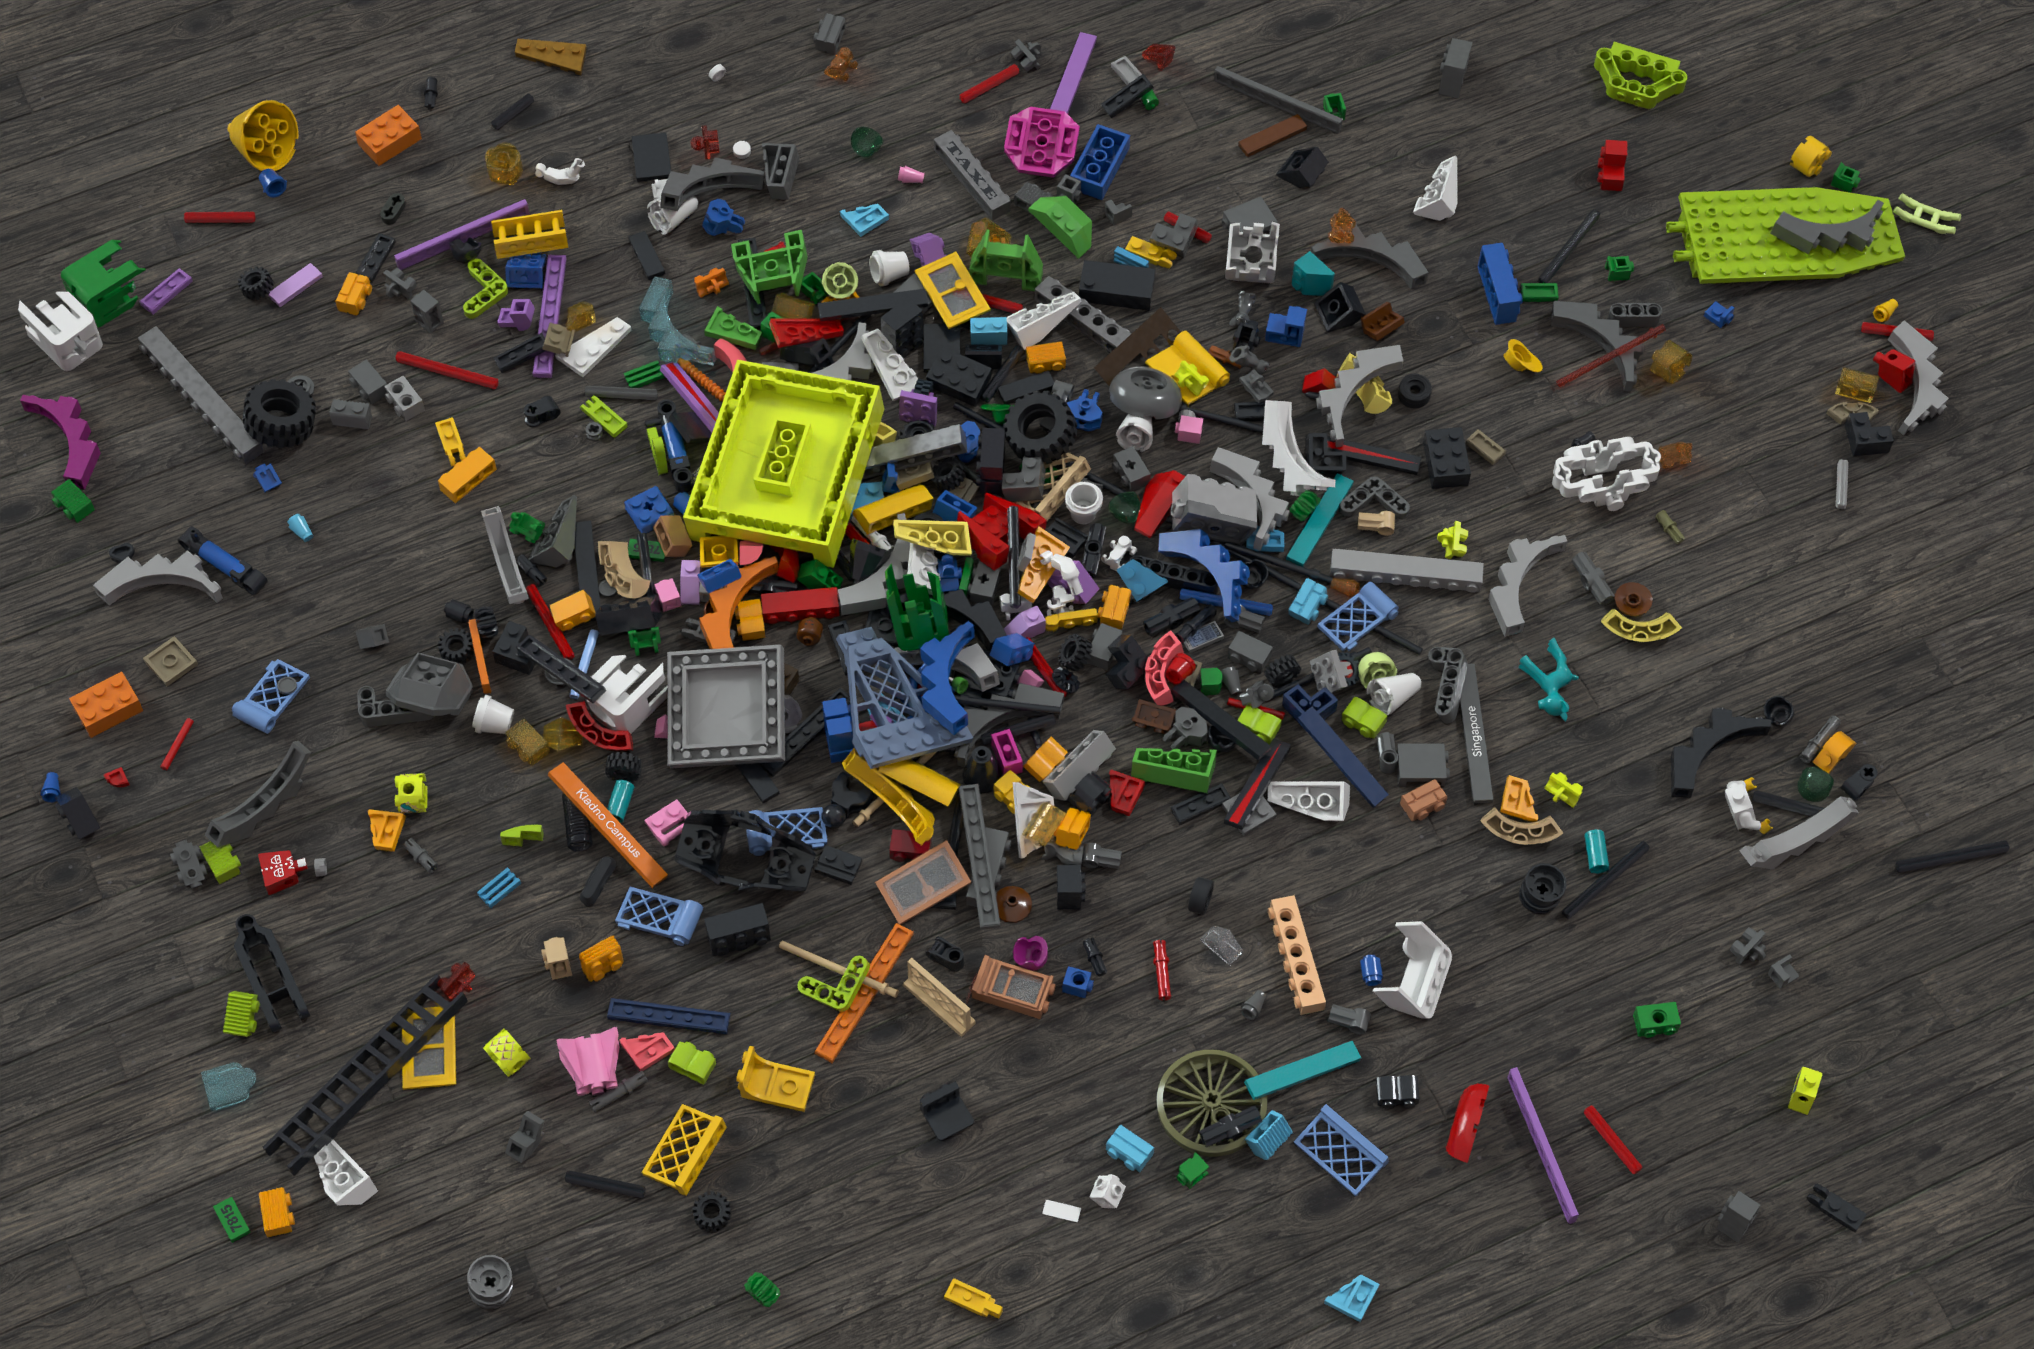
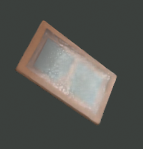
M946 840L875 883L899 925L972 882Z

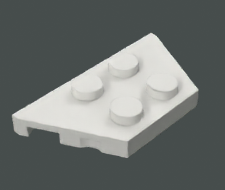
M1013 782L1019 858H1025L1027 854L1043 846L1046 841L1056 837L1054 836L1056 827L1054 797L1024 786L1019 782Z

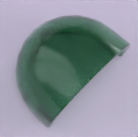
M864 126L856 128L851 135L852 148L861 157L874 155L884 141L877 131Z
M1136 492L1121 493L1109 502L1108 510L1118 521L1134 523L1137 521L1141 506L1140 498Z
M1808 767L1802 771L1798 780V791L1804 799L1811 802H1820L1829 796L1834 785V779L1830 774L1821 769Z

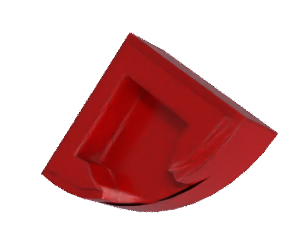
M122 767L103 775L105 780L112 786H130Z

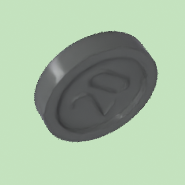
M607 580L602 581L599 585V593L603 597L610 598L616 595L617 590L610 586Z
M292 677L281 678L277 683L278 691L284 695L294 693L297 689L296 680Z

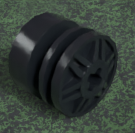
M1540 863L1533 866L1527 872L1519 889V899L1522 905L1528 911L1535 914L1552 912L1558 906L1567 887L1563 872L1551 864Z

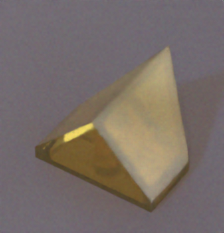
M582 301L567 308V330L572 331L573 329L576 332L596 323L592 304Z
M560 717L544 725L542 744L560 751L575 745H581L582 735L576 730L571 721Z

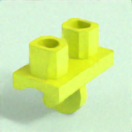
M1185 360L1181 361L1180 367L1175 373V376L1179 379L1178 385L1180 387L1186 386L1195 396L1200 395L1203 388L1209 382L1205 375L1201 376L1197 372V367L1194 364H1188Z
M1455 521L1453 527L1444 528L1443 532L1437 535V540L1442 543L1443 547H1446L1445 558L1451 559L1453 556L1463 557L1467 552V546L1459 543V541L1464 542L1468 537V530L1461 528V522Z
M1560 772L1557 775L1555 773L1550 775L1544 789L1555 795L1553 798L1555 803L1561 799L1574 808L1582 794L1583 787L1578 783L1571 785L1567 782L1566 775Z

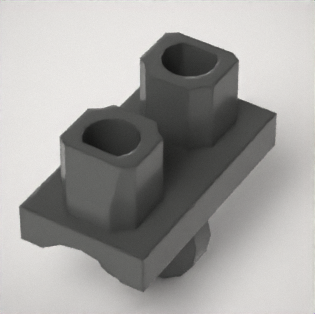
M1020 39L1016 40L1017 46L1011 51L1012 56L1018 61L1025 55L1026 58L1020 64L1026 72L1033 67L1038 70L1041 66L1034 56L1039 57L1041 55L1039 52L1041 45L1038 42L1033 44L1029 42L1027 44L1029 48L1027 49Z
M395 268L391 272L388 270L383 272V275L386 276L384 288H386V295L388 297L403 295L409 300L413 297L412 291L417 284L412 277L402 281L404 273L399 268Z
M1255 369L1239 379L1247 392L1258 403L1274 395V391L1264 381L1265 378L1259 375Z
M1259 680L1253 686L1247 688L1245 693L1240 694L1242 705L1251 704L1252 708H1258L1264 701H1268L1274 696V689L1271 685L1264 684L1263 680Z
M1748 927L1741 937L1748 944L1745 946L1739 940L1732 944L1730 951L1737 956L1735 962L1740 965L1750 954L1749 959L1752 962L1756 959L1762 961L1766 957L1764 952L1766 946L1761 944L1758 947L1762 942V937L1766 934L1763 930L1757 933Z

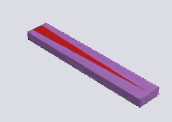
M677 361L661 365L660 371L712 433L719 412Z

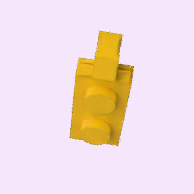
M956 1279L952 1280L944 1295L945 1300L980 1316L988 1317V1315L1000 1318L1003 1312V1307L995 1304V1299L991 1298V1295Z

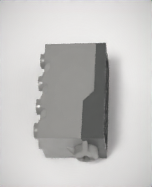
M1187 474L1172 492L1171 515L1173 531L1201 529L1208 534L1211 540L1224 543L1228 541L1242 546L1257 529L1256 490L1246 486L1236 488L1235 485L1229 482L1218 484L1212 478L1201 480L1195 474Z

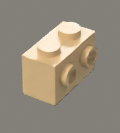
M554 937L544 941L545 949L541 950L546 970L550 969L552 980L572 976L564 937Z

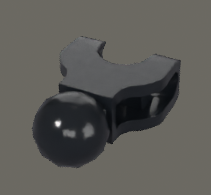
M841 772L833 781L831 804L826 806L821 814L823 823L832 829L842 826L846 818L851 814L865 810L874 798V792L867 786L857 792L850 791L847 788L850 782V775L845 772Z

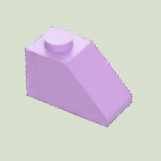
M682 560L680 576L681 604L700 605V580L697 576L702 572L700 561Z
M1038 606L1020 612L1004 628L1006 635L1018 633L1025 638H1032L1045 632L1046 620Z

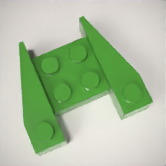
M802 230L784 233L786 248L756 254L752 253L749 240L731 244L737 272L757 304H761L759 291L793 285L795 295L799 296L808 257Z
M986 230L972 254L969 274L975 284L987 285L988 275L1022 279V290L1035 291V288L1042 282L1043 263L1029 235H1025L1024 246H1019L1017 244L990 242V230Z

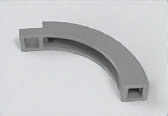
M500 507L482 510L481 514L509 604L523 603L529 598L514 557Z

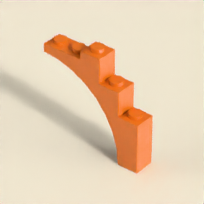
M775 556L764 558L754 564L745 565L739 569L741 573L740 579L723 586V589L719 588L709 593L710 604L714 613L705 614L700 618V628L710 649L734 648L730 638V627L735 609L743 596L754 585L778 572V562Z

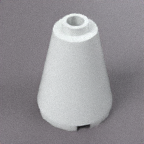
M695 196L689 198L681 205L678 211L660 208L661 199L653 200L647 206V208L650 207L648 217L651 224L657 231L661 230L663 232L661 234L664 235L670 233L697 210L698 200Z
M1128 414L1116 432L1118 444L1124 449L1134 446L1140 452L1149 449L1153 441L1152 416L1144 415V418Z
M1414 673L1371 680L1367 685V695L1370 694L1372 700H1369L1371 706L1378 708L1386 715L1393 713L1421 689V679Z

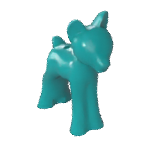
M1552 638L1548 643L1547 651L1557 662L1555 672L1546 675L1527 655L1520 659L1519 669L1532 677L1547 693L1548 696L1538 701L1539 709H1544L1545 712L1552 716L1560 715L1566 722L1569 705L1558 693V690L1568 685L1571 681L1578 680L1579 677L1572 674L1566 664V656L1559 648L1555 638Z

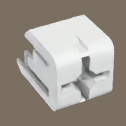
M1240 223L1230 224L1225 278L1236 281L1273 283L1276 271L1280 224L1271 223L1270 235L1263 234L1264 224L1254 223V227H1243V232H1239ZM1252 246H1255L1262 259L1257 263H1250L1245 257H1240V255H1245Z
M56 292V295L70 307L71 312L63 304L53 309L45 300L36 305L53 323L50 327L41 322L19 301L18 311L20 316L29 325V327L25 326L28 336L62 370H73L102 348V340L92 314L69 292Z

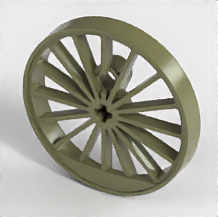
M1200 1050L1181 1057L1167 1069L1158 1086L1157 1109L1162 1127L1167 1135L1181 1148L1191 1153L1196 1152L1201 1156H1224L1242 1149L1248 1144L1245 1138L1257 1125L1253 1126L1250 1131L1244 1130V1136L1236 1141L1230 1139L1228 1140L1229 1144L1218 1146L1214 1144L1207 1148L1205 1145L1199 1144L1200 1134H1198L1196 1142L1185 1138L1184 1135L1205 1113L1206 1115L1200 1130L1205 1128L1209 1114L1211 1115V1125L1218 1122L1215 1118L1219 1116L1225 1117L1230 1113L1237 1114L1241 1112L1229 1106L1260 1105V1115L1263 1120L1267 1111V1095L1255 1100H1228L1247 1092L1246 1086L1224 1095L1243 1074L1252 1078L1257 1076L1258 1073L1245 1060L1225 1051ZM1225 1062L1216 1088L1212 1090L1211 1066ZM1231 1064L1239 1068L1240 1071L1218 1092L1227 1065ZM1205 1068L1208 1070V1091L1197 1072ZM1193 1073L1203 1092L1185 1077ZM1180 1080L1197 1095L1169 1085ZM1164 1091L1194 1101L1163 1102ZM1196 1107L1170 1119L1167 1118L1164 1108ZM1200 1112L1180 1133L1171 1125Z

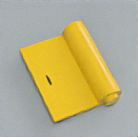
M1188 331L1179 333L1172 346L1145 361L1150 368L1166 373L1177 384L1179 379L1175 376V373L1179 369L1181 361L1184 360L1188 364H1194L1197 367V372L1209 379L1207 386L1203 388L1198 396H1195L1186 386H1179L1182 401L1187 406L1218 387L1225 386L1230 380V373Z

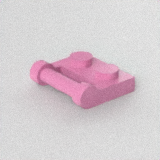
M676 799L644 821L661 845L665 847L669 844V841L682 833L684 823L666 835L662 833L681 821H685L688 813Z

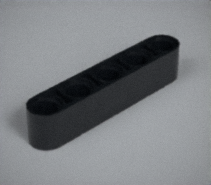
M1138 555L1130 558V560L1134 559L1152 571H1158L1155 574L1162 578L1164 577L1168 581L1163 585L1165 587L1178 590L1189 589L1211 594L1218 593L1219 586L1210 572Z

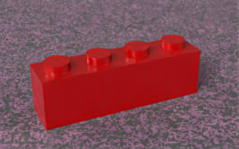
M837 587L761 594L764 623L775 624L782 621L795 622L808 617L834 618L839 616Z

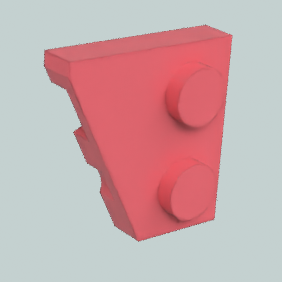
M664 1032L655 1033L650 1036L640 1035L638 1038L619 1039L620 1044L639 1071L646 1070L675 1050V1047Z

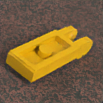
M1134 236L1131 237L1125 250L1148 260L1151 264L1171 268L1172 262L1170 260H1174L1177 257V254L1170 249L1162 248Z
M452 417L436 422L435 425L450 464L455 466L456 462L452 453L459 452L461 461L466 457Z
M1097 609L1049 615L1045 617V629L1051 632L1057 631L1059 627L1068 629L1075 627V625H1093L1097 623Z

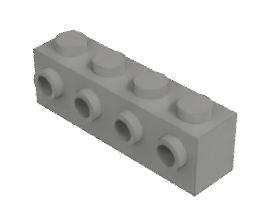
M1093 730L1042 782L1054 799L1067 800L1070 793L1073 794L1076 790L1075 786L1088 773L1096 772L1099 766L1111 757L1116 748L1104 731Z

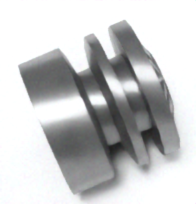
M496 1255L482 1256L471 1264L467 1273V1281L472 1301L485 1309H496L503 1306L510 1299L513 1292L512 1271L509 1264L503 1258Z

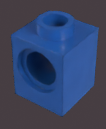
M1068 966L1062 985V992L1086 998L1087 992L1092 991L1094 981L1091 980V972ZM1075 981H1082L1083 984H1082V985H1076L1074 982H1075Z

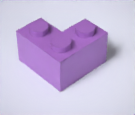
M927 233L910 239L914 256L920 259L922 267L947 256L943 252V240L937 235ZM948 266L928 274L929 277L949 271Z
M1073 561L1079 570L1078 579L1083 592L1074 595L1075 600L1072 602L1075 604H1086L1100 588L1080 561ZM1055 569L1047 582L1051 588L1062 585L1067 594H1071L1067 581L1062 578L1061 571Z

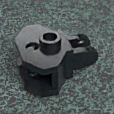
M1250 320L1247 324L1240 322L1238 330L1235 331L1233 336V350L1238 346L1248 345L1249 351L1253 353L1254 348L1258 347L1260 337L1258 336L1259 329L1256 321Z

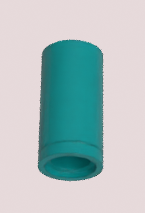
M625 780L616 781L607 807L608 811L620 823L624 821L635 788L632 783Z
M1590 830L1584 834L1589 870L1595 874L1604 873L1609 870L1604 831Z

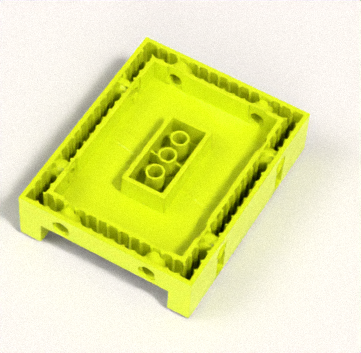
M737 360L683 516L689 538L700 542V537H710L711 534L813 553L814 560L817 559L825 566L834 568L884 412L880 386Z

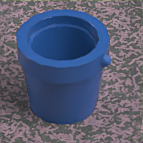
M265 169L259 175V181L264 188L263 192L267 196L278 197L286 190L287 181L273 169Z

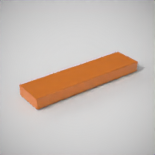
M471 619L468 623L483 693L488 694L491 693L480 636L476 619Z

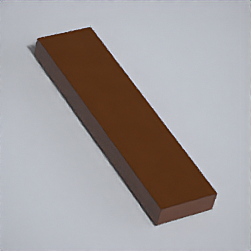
M1296 114L1239 141L1238 146L1247 157H1250L1307 130V125Z

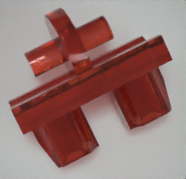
M707 125L701 126L703 137H693L690 144L694 150L700 151L704 149L705 159H711V153H720L717 130L707 131Z
M466 962L462 965L455 963L450 971L452 976L449 979L442 977L438 982V986L450 1001L460 992L466 991L470 993L472 990L469 984L476 975Z

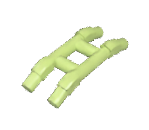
M1903 193L1899 196V200L1915 210L1913 215L1897 206L1893 212L1900 216L1902 220L1934 230L1940 234H1955L1956 227L1937 223L1939 218L1945 221H1960L1961 214L1941 211L1924 205ZM1922 212L1933 215L1931 221L1920 218Z

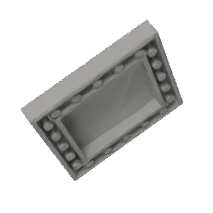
M782 645L667 652L668 766L670 768L785 761L784 647Z

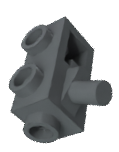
M187 840L175 843L174 853H171L170 856L173 864H178L180 872H177L180 883H185V886L190 885L191 889L203 885L202 881L206 880L204 875L208 873L204 863L200 864L198 857L201 856L198 846H193V843H188ZM189 870H195L196 874L194 877L188 875Z

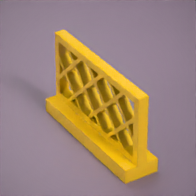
M682 1104L641 1173L687 1196L727 1128L723 1118L716 1115L715 1117ZM685 1112L692 1114V1120L682 1123L681 1118ZM704 1120L710 1122L707 1128L699 1130L698 1122ZM695 1124L697 1131L686 1135L684 1127ZM681 1129L683 1136L672 1140L671 1134L673 1131ZM698 1136L700 1140L698 1144L689 1147L687 1140ZM685 1141L687 1149L675 1152L674 1145ZM671 1146L673 1154L662 1157L661 1151L663 1148ZM688 1153V1161L679 1165L677 1157ZM674 1158L676 1166L665 1170L663 1162ZM661 1163L663 1171L655 1174L649 1172L652 1166ZM675 1171L679 1172L675 1182L668 1180L667 1174Z

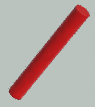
M1228 699L1227 705L1240 709L1246 707V705H1242L1240 700ZM1263 706L1258 707V709L1265 713L1272 714L1282 720L1284 719L1285 712Z
M187 718L160 766L163 770L167 771L194 723L192 719Z

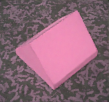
M1024 670L1019 680V683L1040 687L1045 682L1032 670Z
M666 714L657 719L655 738L668 739V716Z

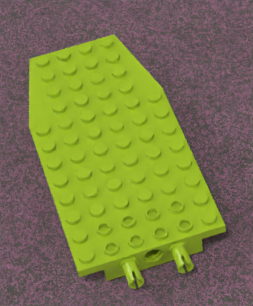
M1818 187L1683 192L1678 196L1682 210L1678 219L1679 222L1666 223L1667 233H1682L1686 251L1676 250L1673 252L1674 262L1689 261L1692 277H1698L1700 284L1840 278L1848 273H1859L1863 269H1874L1875 266H1885L1903 261L1905 258L1889 199ZM1877 200L1884 203L1881 208L1884 211L1879 220H1874L1876 223L1873 227L1875 231L1872 235L1874 240L1870 247L1866 246L1862 252L1845 243L1844 247H1839L1836 253L1818 245L1816 249L1812 248L1810 253L1807 254L1770 234L1775 222L1783 211L1796 218L1813 223L1837 224L1849 222L1865 215L1872 209Z

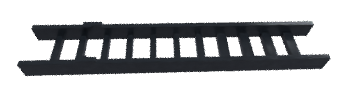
M436 974L263 1146L266 1154L271 1156L283 1143L290 1146L299 1153L287 1165L291 1174L295 1176L325 1145L327 1146L338 1135L337 1133L468 1002L465 994L460 992L451 1002L445 1000L436 993L444 984L440 976ZM428 999L443 1009L436 1017L421 1007ZM411 1014H417L429 1024L420 1031L407 1021ZM400 1027L414 1037L408 1045H405L393 1036ZM385 1041L400 1052L392 1061L377 1050ZM371 1055L386 1065L378 1075H375L362 1065ZM357 1069L372 1080L363 1090L348 1080ZM342 1084L357 1094L348 1105L333 1094ZM328 1098L343 1109L334 1119H331L318 1109ZM313 1113L328 1123L319 1134L307 1126L308 1121L313 1117ZM298 1128L313 1138L304 1149L289 1139Z

